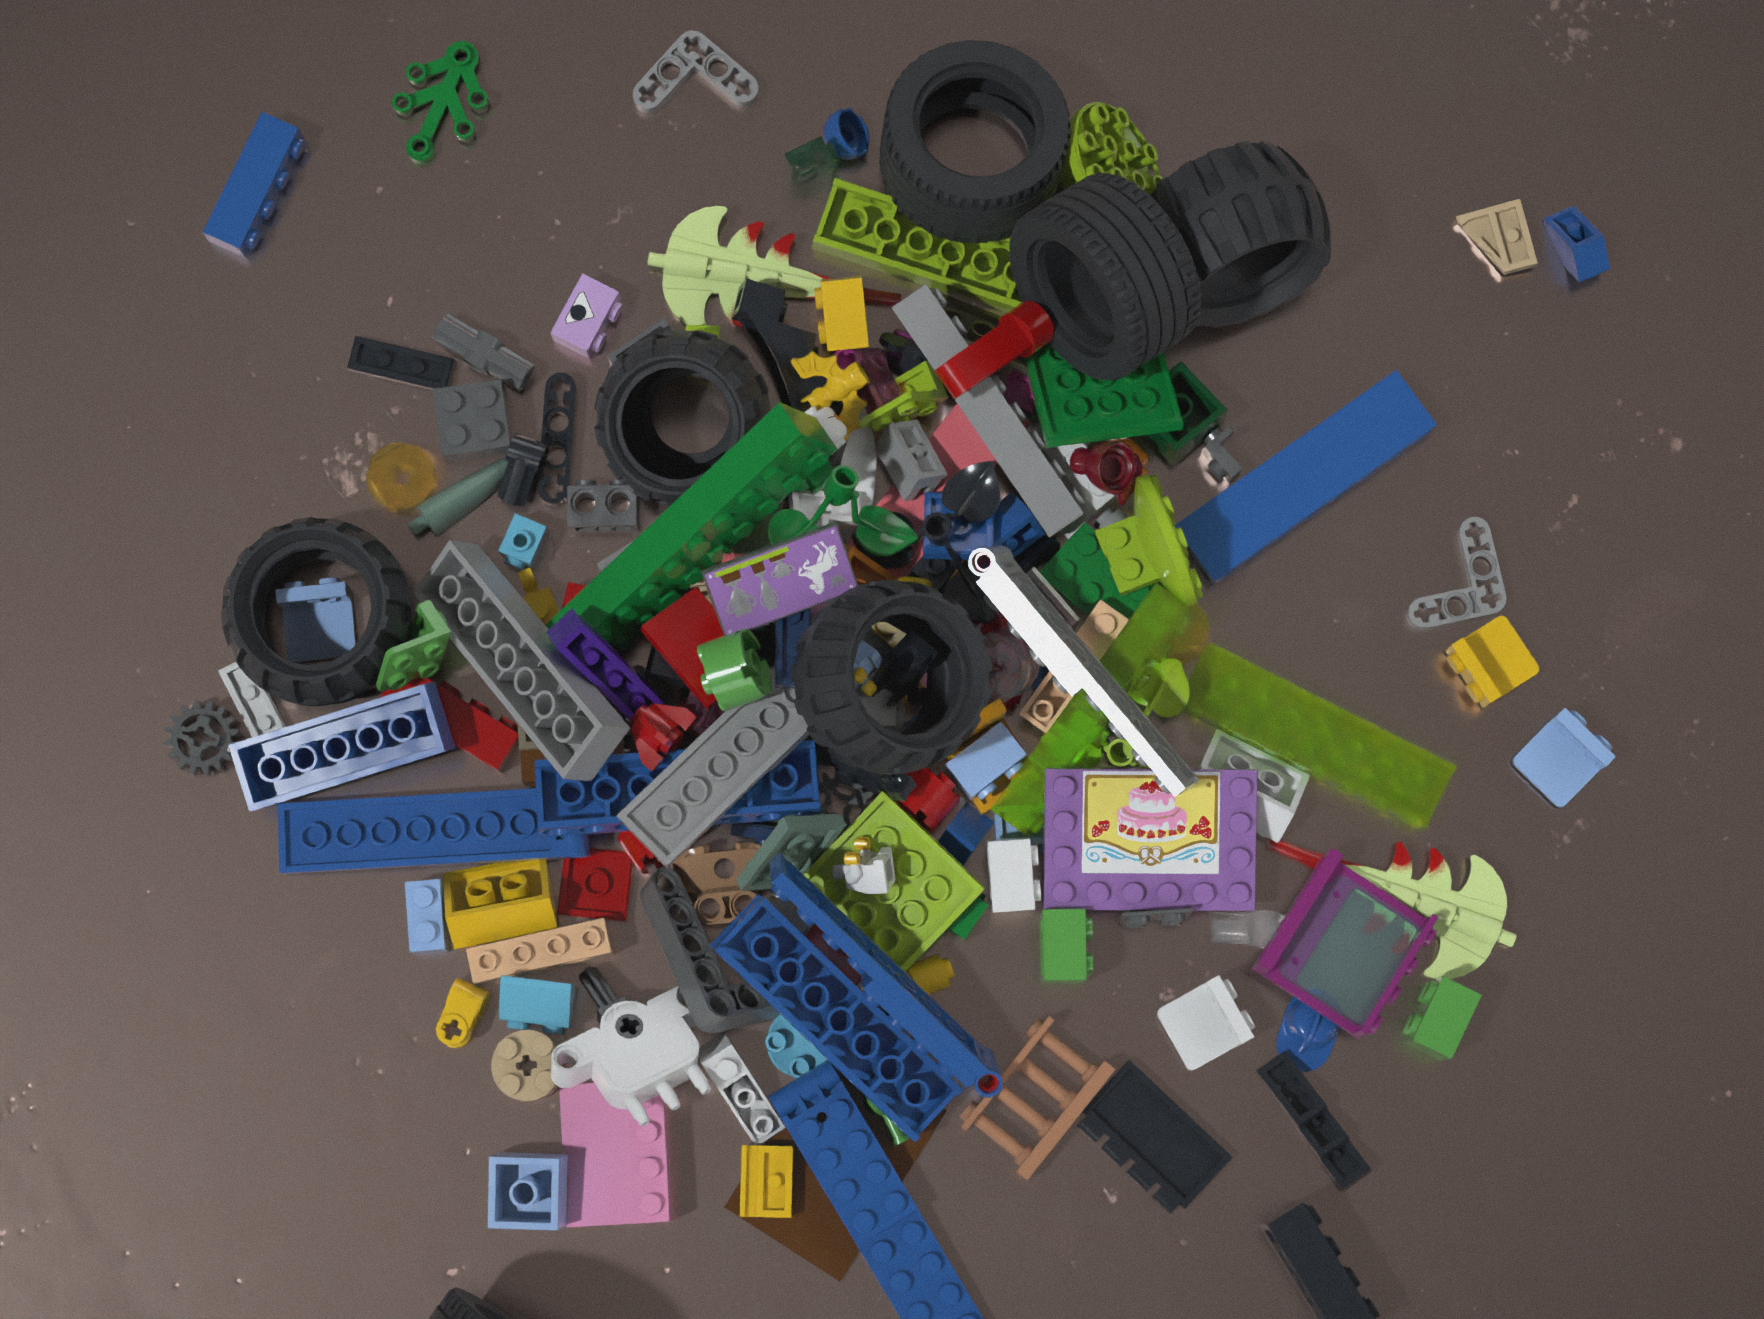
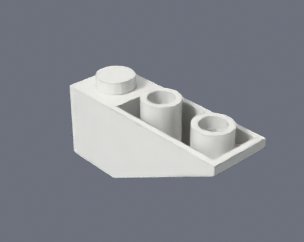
M725 1032L699 1048L698 1058L754 1145H760L785 1128Z

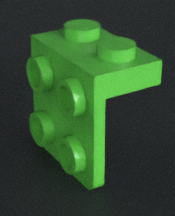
M430 599L417 605L407 642L386 651L376 683L380 692L389 689L398 690L409 681L420 677L428 678L439 670L451 631L447 627L445 616L441 611L436 610Z

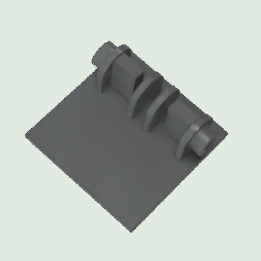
M1193 908L1156 911L1118 910L1124 911V913L1120 915L1117 921L1118 923H1126L1127 929L1145 928L1147 924H1150V921H1161V926L1182 925V922L1191 915Z

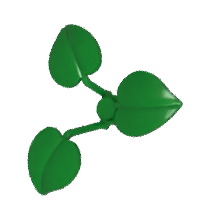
M829 461L820 468L815 469L804 479L802 486L794 491L802 493L810 489L813 494L824 490L825 499L814 516L808 520L800 511L783 509L773 515L768 525V535L770 543L773 545L818 528L814 525L818 522L829 504L841 506L851 500L852 521L859 525L855 531V538L868 552L878 556L893 555L915 543L918 535L904 521L882 507L867 505L861 508L858 515L857 499L860 494L858 491H855L859 482L857 472L845 465H840L833 469Z

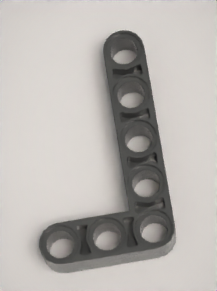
M661 867L656 869L640 892L641 902L696 1026L703 1032L717 1033L777 1018L780 1014L747 982L728 986L680 876L670 868Z

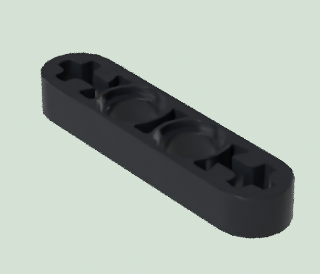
M562 372L555 373L548 378L544 394L541 442L548 444L549 450L559 447L566 452L565 460L559 465L550 464L546 458L544 466L538 474V494L542 501L550 506H560L567 500V486L571 484L577 386L570 375ZM559 381H565L566 387L571 388L570 391H565L563 394L564 406L570 404L569 409L562 406L550 407V403L558 405V395L552 388L558 387ZM555 414H563L568 418V426L562 431L557 432L549 427V421ZM545 470L554 473L565 471V476L557 474V484L559 488H563V491L557 492L556 498H551L549 492L544 491L545 487L548 488L552 485L551 473L545 475Z

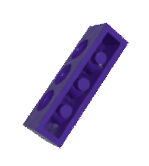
M573 608L546 632L554 646L630 720L642 705L647 707L654 703L669 705L665 698Z

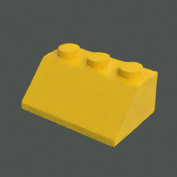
M547 860L493 863L443 873L445 919L454 949L473 947L479 944L507 940L558 928L556 906Z

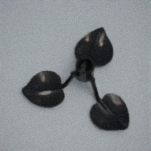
M991 461L970 465L947 481L942 491V503L948 510L955 513L943 514L934 512L929 514L923 521V528L918 530L916 542L911 544H918L926 536L931 544L945 547L960 575L948 580L944 587L943 596L955 600L967 611L966 616L970 621L982 624L990 623L997 612L984 600L986 594L976 583L981 579V576L975 575L970 568L966 572L950 542L954 537V528L951 521L958 520L963 515L967 521L978 523L989 519L997 511L1001 500L1000 488L995 468ZM891 512L914 531L911 521L906 516L898 512ZM855 533L851 536L856 548L884 569L902 568L909 564L913 558L911 545L893 555L878 556L865 550L857 542Z

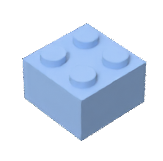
M498 1152L490 1156L488 1228L558 1231L566 1226L568 1154Z

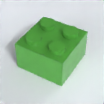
M1043 909L1040 913L1041 984H1083L1087 980V976L1093 974V953H1086V941H1090L1093 933L1092 917H1086V909Z
M1445 976L1432 979L1429 983L1425 982L1417 997V1001L1421 1005L1414 1015L1410 1013L1402 1028V1033L1406 1034L1403 1043L1439 1061L1452 1059L1482 995Z

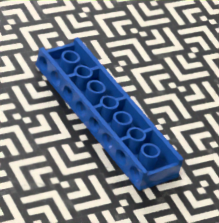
M1395 370L1178 522L1175 528L1181 527L1188 544L1186 548L1213 586L1426 437L1437 426V423L1399 372Z
M802 741L771 772L768 771L713 825L776 821L788 815L808 816L821 813L815 741ZM686 749L673 750L669 755H665L662 751L658 752L665 759L654 772L641 763L639 753L612 754L592 781L563 779L547 759L535 760L539 838L630 831L617 818V815Z
M757 894L709 945L914 1142L920 1138V1133L957 1094L960 1095L963 1089L953 1079L948 1078L928 1055L926 1056L919 1051L911 1038L904 1032L897 1030L879 1007H873L865 999L862 991L766 898Z

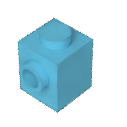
M515 513L498 550L500 555L505 558L504 564L520 571L524 567L533 570L550 533L547 526Z

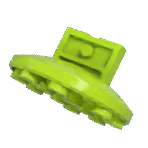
M1092 102L1075 111L1070 118L1071 136L1061 174V181L1065 189L1089 175L1108 173L1124 177L1137 184L1150 195L1156 189V185L1163 179L1160 176L1156 163L1158 153L1151 143H1147L1142 133L1129 119L1127 112L1121 107L1116 109L1102 102ZM1150 164H1152L1155 175L1150 176L1147 168Z
M1156 474L1153 476L1141 475L1136 477L1134 515L1095 530V535L1105 559L1110 564V571L1120 596L1160 581L1185 607H1190L1197 604L1198 598L1203 597L1201 591L1202 585L1195 568L1189 569L1190 563L1186 548L1188 547L1186 538L1181 527L1175 528V513L1168 496L1162 497L1163 491Z

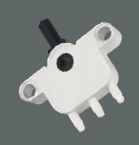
M589 966L579 974V980L598 1007L596 1020L600 1025V1029L594 1027L558 1045L553 1050L550 1076L557 1086L571 1088L592 1078L605 1100L617 1109H628L640 1126H645L650 1121L642 1103L660 1095L671 1110H677L681 1103L677 1099V1094L673 1088L689 1079L699 1089L701 1094L706 1095L711 1091L708 1079L697 1065L699 1043L690 1029L696 1026L688 1007L683 1005L686 1002L679 986L648 1000L646 1006L637 1001H628L625 996L617 999L596 967ZM564 1063L572 1064L573 1067L564 1068L560 1065Z

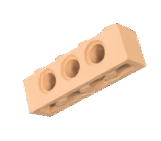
M605 918L466 949L472 981L476 985L499 981L501 975L517 977L614 955L608 923Z

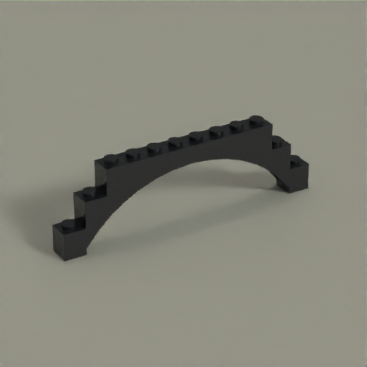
M746 279L738 288L731 319L739 321L756 344L770 370L781 403L806 412L812 406L808 401L801 403L800 400L811 394L814 389L825 386L828 379L823 376L801 378L792 365L791 360L792 358H802L808 355L811 350L818 355L819 346H815L817 334L782 324L788 303L783 302L786 290ZM834 401L830 406L837 416L840 414L841 409H843L842 401ZM831 454L828 458V461L833 466L835 454ZM788 495L785 497L783 509H789ZM772 622L769 623L770 625H763L750 630L757 639L775 644V625ZM652 644L644 678L683 689L687 687Z

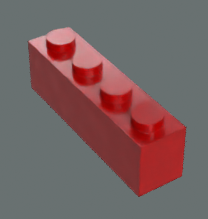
M420 677L409 681L398 690L389 689L384 691L380 698L432 681L428 678ZM442 680L440 685L436 684L455 746L502 773L519 746V737L516 732L518 725L503 716L497 721L487 715L489 711L487 706L473 698L467 703L457 697L460 690Z

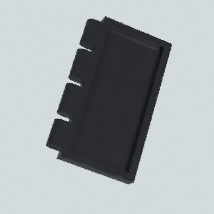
M1130 1060L1121 1067L1082 1111L1085 1118L1077 1125L1094 1143L1103 1134L1109 1137L1100 1149L1120 1168L1131 1158L1135 1163L1126 1173L1145 1192L1157 1183L1160 1188L1153 1194L1152 1198L1169 1214L1178 1205L1185 1209L1233 1158Z

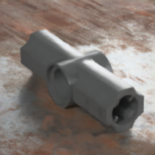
M448 313L441 318L432 336L435 342L461 356L462 360L475 370L485 375L489 373L518 391H521L527 385L535 369L534 364L505 348V344L496 337L483 330L478 332Z

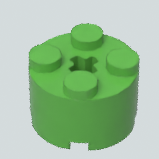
M749 629L735 631L697 646V653L705 671L700 677L703 689L707 695L714 694L722 711L731 710L768 696L767 694L771 693L772 680L767 660L760 661L756 650L762 648L755 635Z

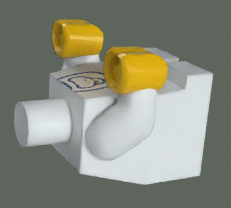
M856 837L854 847L857 851L860 850V853L856 851L846 852L844 855L845 864L833 866L834 879H845L846 888L865 894L888 893L896 880L891 847H882L879 852L873 853L870 851L869 837Z

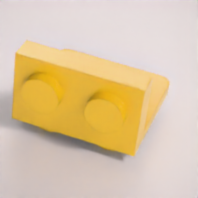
M1505 616L1496 617L1467 637L1456 641L1445 650L1448 655L1447 661L1451 668L1457 674H1461L1467 683L1466 689L1476 703H1480L1483 708L1539 672L1537 662Z

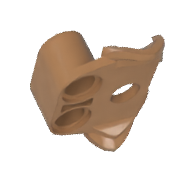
M736 841L734 843L735 849L710 852L708 844L700 845L686 850L671 864V869L678 873L687 893H689L700 922L710 925L731 923L742 911L735 904L739 896L749 895L754 899L757 894L763 895V890L741 891L736 881L746 867V864L754 857L762 844ZM727 858L734 863L735 871L730 877L723 878L715 873L714 865L719 859ZM707 898H713L719 903L720 909L714 914H707L701 909V902Z

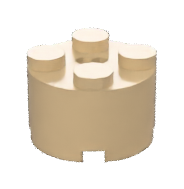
M520 1030L509 1034L498 1043L492 1056L491 1071L496 1085L504 1094L516 1100L535 1102L547 1098L559 1087L552 1081L550 1076L552 1052L558 1044L549 1036L534 1030ZM528 1056L531 1061L537 1062V1068L531 1069V1075L527 1076L526 1071L520 1069V1064L525 1063ZM566 1063L560 1066L566 1068Z

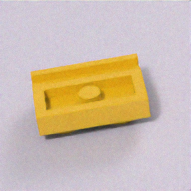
M742 1145L740 1217L791 1218L793 1146Z

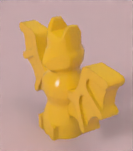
M813 350L802 358H792L791 363L801 378L823 376L828 379L825 386L814 389L811 394L800 401L801 403L808 401L817 410L823 407H830L834 401H842L843 409L838 418L847 428V433L844 437L847 441L849 434L853 430L861 428L858 422L860 420L859 414L867 406V401L862 400L857 394V390L870 383L864 369L857 361L842 369L837 364L836 354L830 357H821L814 353Z

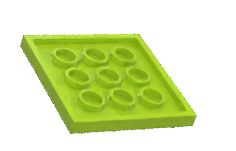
M884 791L875 798L803 874L905 972L986 888L900 804L892 800ZM856 837H869L870 851L873 853L879 852L882 847H891L896 880L888 893L865 894L846 888L845 879H834L833 866L845 864L844 855L846 852L856 851L860 853V850L857 851L854 847Z

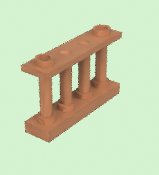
M1050 1016L1045 1021L1038 1018L1027 1031L1026 1035L1031 1039L1001 1075L1002 1089L999 1094L995 1095L1038 1130L1037 1135L1041 1139L1033 1149L1029 1145L1024 1147L982 1113L993 1097H983L979 1104L972 1100L959 1116L964 1120L960 1126L963 1130L967 1131L971 1124L974 1123L1016 1158L1015 1162L1020 1165L1015 1172L1025 1180L1030 1178L1115 1071V1068L1105 1060L1099 1066L1094 1062L1090 1064L1050 1032L1048 1028L1055 1021ZM1038 1041L1042 1042L1082 1075L1080 1079L1085 1084L1078 1093H1075L1073 1090L1067 1091L1026 1057ZM1016 1068L1060 1102L1059 1107L1063 1111L1055 1121L1050 1117L1048 1119L1043 1117L1004 1085Z

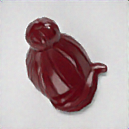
M1118 441L1102 442L1091 450L1084 447L1077 448L1073 451L1070 458V468L1074 473L1085 474L1093 486L1104 493L1116 495L1120 506H1123L1134 492L1136 477L1142 475L1140 457L1133 452L1129 445Z

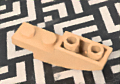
M1100 600L1076 634L1100 661L1129 619ZM1051 671L1048 672L1019 713V715L1046 734L1049 733L1074 698L1069 692L1065 694L1058 689L1052 680L1054 674Z

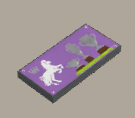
M836 522L701 571L723 635L743 629L752 630L830 601L845 591L858 586Z

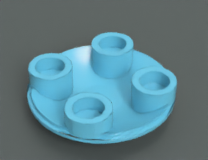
M781 1015L773 1021L768 1030L765 1044L770 1059L780 1071L798 1078L827 1060Z

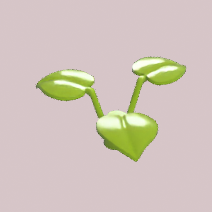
M1176 658L1156 660L1140 670L1133 680L1131 687L1132 697L1135 702L1147 706L1143 712L1147 718L1152 709L1161 717H1172L1179 714L1186 707L1190 698V685L1180 660ZM1084 711L1067 713L1054 724L1048 734L1045 733L1040 738L1042 746L1053 757L1074 768H1091L1097 765L1103 755L1101 745L1104 746L1103 749L1107 752L1109 761L1116 766L1130 764L1132 767L1150 768L1148 765L1144 767L1135 759L1131 752L1134 748L1126 738L1120 739L1116 736L1111 743L1106 739H1100L1102 734L1100 722L1094 716Z

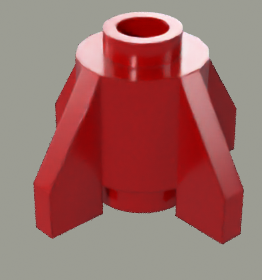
M655 703L649 707L642 705L631 718V721L634 723L631 731L641 763L654 772L665 759L658 752L662 751L665 755H669L676 747L682 748L685 745V742L682 740L685 734L680 730V726L687 731L698 716L685 707Z

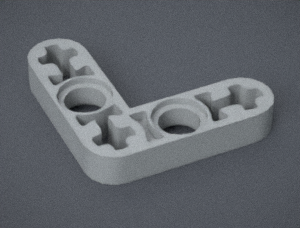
M694 30L683 33L633 89L635 106L639 111L648 114L658 111L694 71L739 107L751 106L756 102L759 95L756 79L705 35ZM687 42L691 44L699 42V50L706 56L702 65H699L702 59L695 51H691L689 54L686 53ZM714 61H722L726 63L728 70L723 76L715 77L709 72L710 64ZM675 64L680 69L679 76L674 80L663 78L661 70L664 66ZM734 72L737 73L735 81L740 86L750 85L749 90L751 94L749 96L744 93L740 97L737 96V87L730 81ZM656 78L661 86L654 92L655 101L652 103L650 100H647L643 103L641 93L643 91L650 93L656 87L655 81L652 80Z
M1470 517L1459 526L1457 531V539L1469 587L1414 600L1406 611V619L1414 629L1428 630L1489 617L1499 613L1504 608L1506 592L1491 530L1484 519ZM1470 525H1474L1475 530L1482 531V534L1477 538L1478 546L1481 548L1485 545L1487 550H1478L1469 554L1468 550H1473L1475 547L1473 538L1466 537L1465 532L1470 529ZM1478 557L1486 558L1491 564L1490 573L1485 576L1476 574L1472 568L1474 559ZM1493 578L1495 583H1491L1488 588L1490 595L1497 596L1498 601L1493 604V608H1490L1488 603H1482L1481 601L1486 595L1485 585L1478 588L1476 583H1484ZM1459 598L1464 602L1466 609L1463 615L1454 616L1449 613L1447 609L1449 599ZM1435 601H1440V613L1444 620H1439V613L1428 616L1426 623H1423L1420 617L1415 618L1414 613L1419 610V605H1423L1424 610H1432L1437 607Z

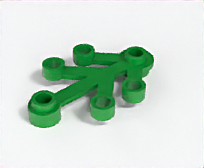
M454 42L447 48L445 57L424 65L418 62L409 64L406 68V76L413 85H421L428 77L446 71L447 73L443 82L410 95L400 92L392 98V106L399 115H407L414 108L433 101L419 133L410 137L406 144L409 158L417 164H425L433 158L435 149L431 140L447 106L455 123L453 130L456 137L460 141H469L474 137L475 128L473 123L467 119L455 89L461 76L469 91L467 100L470 107L474 111H483L488 107L489 99L487 93L481 89L474 72L479 62V55L476 48L469 42ZM464 52L467 54V58L461 62L455 59L456 55ZM420 69L423 71L421 77L417 79L412 78V71ZM476 95L484 97V101L479 105L472 103ZM406 99L409 101L407 107L403 109L398 108V101ZM462 125L470 127L469 133L465 135L459 134L458 130ZM418 142H423L425 148L423 151L416 152L413 150L414 145Z

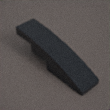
M1286 1051L1257 1070L1258 1075L1343 1192L1372 1172L1370 1166L1351 1143L1349 1136L1330 1113L1326 1103Z

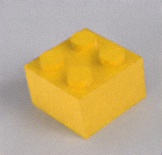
M862 275L821 279V287L814 289L816 310L823 309L824 321L818 322L820 344H827V351L869 347Z

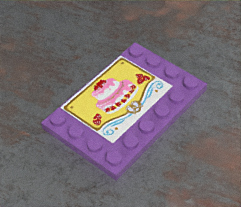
M1045 768L1043 909L1173 910L1193 908V911H1255L1257 770L1191 769L1200 781L1188 791L1174 797L1172 793L1166 794L1157 785L1154 779L1157 775L1151 768Z

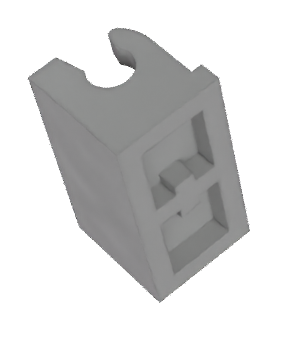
M917 419L890 423L875 445V449L904 501L912 500L920 489L923 490L924 494L925 492H933L941 479L947 476V472Z

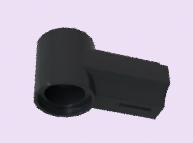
M519 433L514 434L507 449L505 461L508 464L497 497L513 506L525 507L527 505L536 475L540 473L549 452L548 444Z

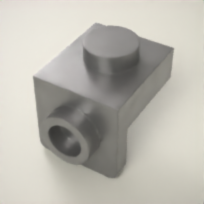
M1231 425L1224 431L1218 427L1204 440L1207 445L1202 452L1210 462L1207 466L1211 473L1219 480L1224 478L1228 484L1238 477L1242 471L1241 466L1222 446L1235 432Z

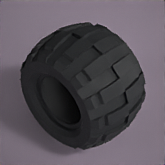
M678 329L650 336L637 342L621 354L608 369V374L598 390L594 406L595 410H597V425L594 427L598 447H602L609 462L607 466L618 480L622 479L634 490L633 493L649 502L655 501L670 507L772 410L768 397V392L770 391L762 373L759 374L748 360L749 356L735 344L731 345L719 339L715 334L700 330L684 331ZM693 375L705 378L720 389L727 401L729 409L728 427L722 439L711 449L700 453L677 451L664 443L654 428L652 420L654 399L663 385L676 377Z

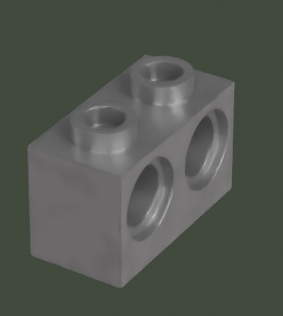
M622 479L611 480L610 485H596L594 480H578L576 485L567 486V527L570 533L639 531V496L633 493L634 490ZM620 497L628 499L630 504L626 511L618 513L611 509L612 502ZM584 498H591L595 501V507L588 513H581L577 510L579 501Z

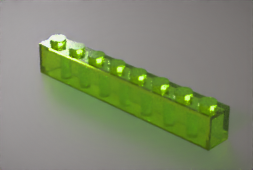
M1158 583L1154 585L1099 660L1129 697L1135 690L1140 693L1152 677L1148 673L1155 662L1162 664L1172 650V647L1168 644L1176 634L1182 636L1193 621L1189 617L1192 613L1191 607ZM1086 691L1072 697L990 809L1027 837L1031 832L1037 834L1044 826L1045 768H1086L1089 763L1086 756L1093 747L1099 749L1110 735V732L1106 730L1110 719L1102 710L1098 712L1088 703L1085 697L1088 694Z

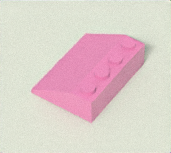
M595 1083L578 1084L571 1088L559 1087L562 1154H568L566 1227L672 1221L666 1104L661 1096L658 1095L642 1103L650 1121L647 1125L640 1126L628 1109H617L611 1106Z

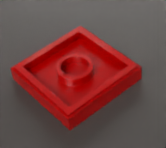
M590 848L589 857L563 859L557 915L589 919L605 918L608 921L627 922L634 862L626 851Z

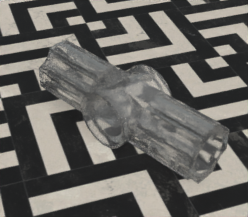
M1249 911V913L1212 912L1211 942L1248 944L1249 947L1265 948L1285 915L1275 911Z

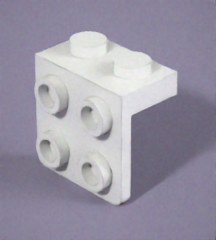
M1219 975L1166 1004L1157 1011V1017L1186 1068L1189 1070H1195L1234 1047L1254 1038L1251 1030L1255 1028L1251 1017L1246 1010L1239 1011L1233 1000L1238 997L1235 989L1228 979L1222 981Z

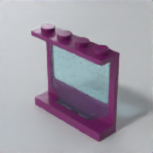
M1330 848L1320 859L1252 969L1355 1038L1360 1039L1367 1033L1373 1035L1381 1024L1383 1017L1379 1013L1385 1004L1390 1006L1401 991L1397 984L1403 975L1408 977L1418 964L1419 959L1415 955L1421 945L1426 948L1434 938L1437 930L1433 926L1438 917L1432 914L1425 919L1342 864L1340 860L1343 854L1334 848Z

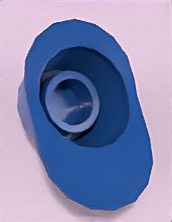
M1308 989L1309 992L1340 1011L1338 1003L1331 995L1323 990ZM1293 997L1286 1009L1277 1035L1276 1047L1278 1055L1286 1051L1301 1072L1316 1070L1326 1062L1331 1054L1340 1027Z

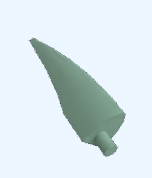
M505 457L463 477L417 505L416 510L420 516L407 524L412 534L415 536L429 527L433 535L437 536L464 518L501 486L508 464L505 461Z

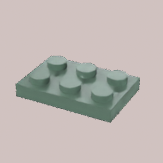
M818 813L808 816L788 815L780 819L775 829L762 843L760 849L746 864V867L736 879L740 890L771 889L773 883L770 878V861L779 852L804 874L830 847L846 826L842 815Z

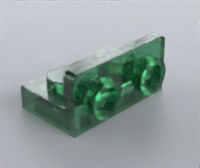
M822 136L784 154V170L790 182L797 178L799 181L807 180L818 173L817 169L821 167L829 184H831L834 178H836V170H839L837 164L839 162L838 155L831 143L825 144Z

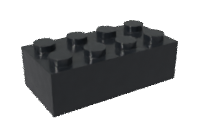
M1295 1201L1259 1223L1317 1319H1376L1380 1317L1372 1301L1364 1296L1361 1297L1356 1289L1361 1284L1353 1270L1345 1265L1342 1266L1337 1258L1342 1253L1331 1236L1323 1235L1318 1226L1323 1222L1312 1205L1308 1206L1304 1202Z

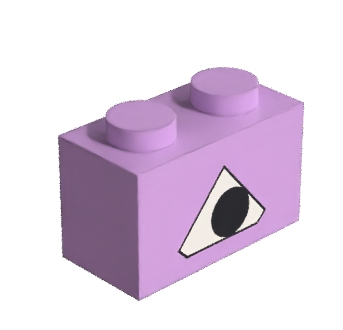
M582 273L550 332L553 341L590 359L593 351L599 352L604 345L607 337L604 331L609 322L614 323L621 313L623 304L620 303L621 297L619 292Z

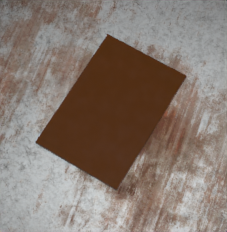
M833 1066L903 1182L947 1110L944 1108L920 1133V1138L916 1142L909 1139L893 1146V1140L882 1117L872 1115L867 1111L863 1102L864 1094ZM824 1112L817 1114L818 1122L826 1120L827 1116ZM785 1126L783 1130L767 1139L763 1146H793L791 1218L740 1217L741 1181L724 1208L840 1282L860 1250Z

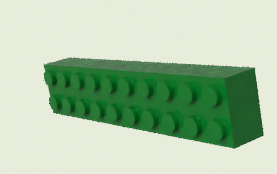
M779 402L545 626L549 630L573 608L618 653L624 652L642 632L641 627L643 624L680 599L681 595L691 585L703 579L702 570L711 568L716 562L721 561L723 553H729V550L740 539L750 535L754 526L766 515L773 513L778 508L779 503L790 492L800 488L804 479L815 469L823 466L837 447L816 417Z

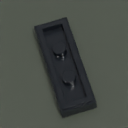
M355 336L347 369L348 371L433 390L450 386L456 361L445 356Z

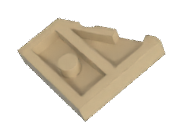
M1520 199L1456 216V221L1460 228L1504 275L1538 266Z

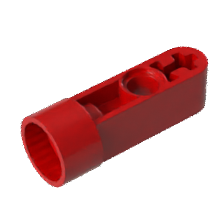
M1028 300L1023 301L999 319L996 328L950 358L934 372L956 400L1018 356L1029 357L1051 342L1054 337L1053 323L1047 312L1039 304Z

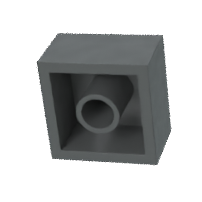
M501 379L433 389L441 456L446 464L506 456L512 439L506 389Z

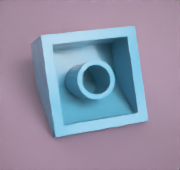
M501 975L499 1020L508 1021L507 1028L528 1030V1024L541 1025L543 1033L563 1035V1028L572 1029L577 987L567 983Z

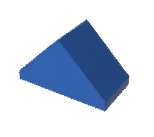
M966 802L947 826L938 842L964 866L995 822L984 814L981 815L977 809Z

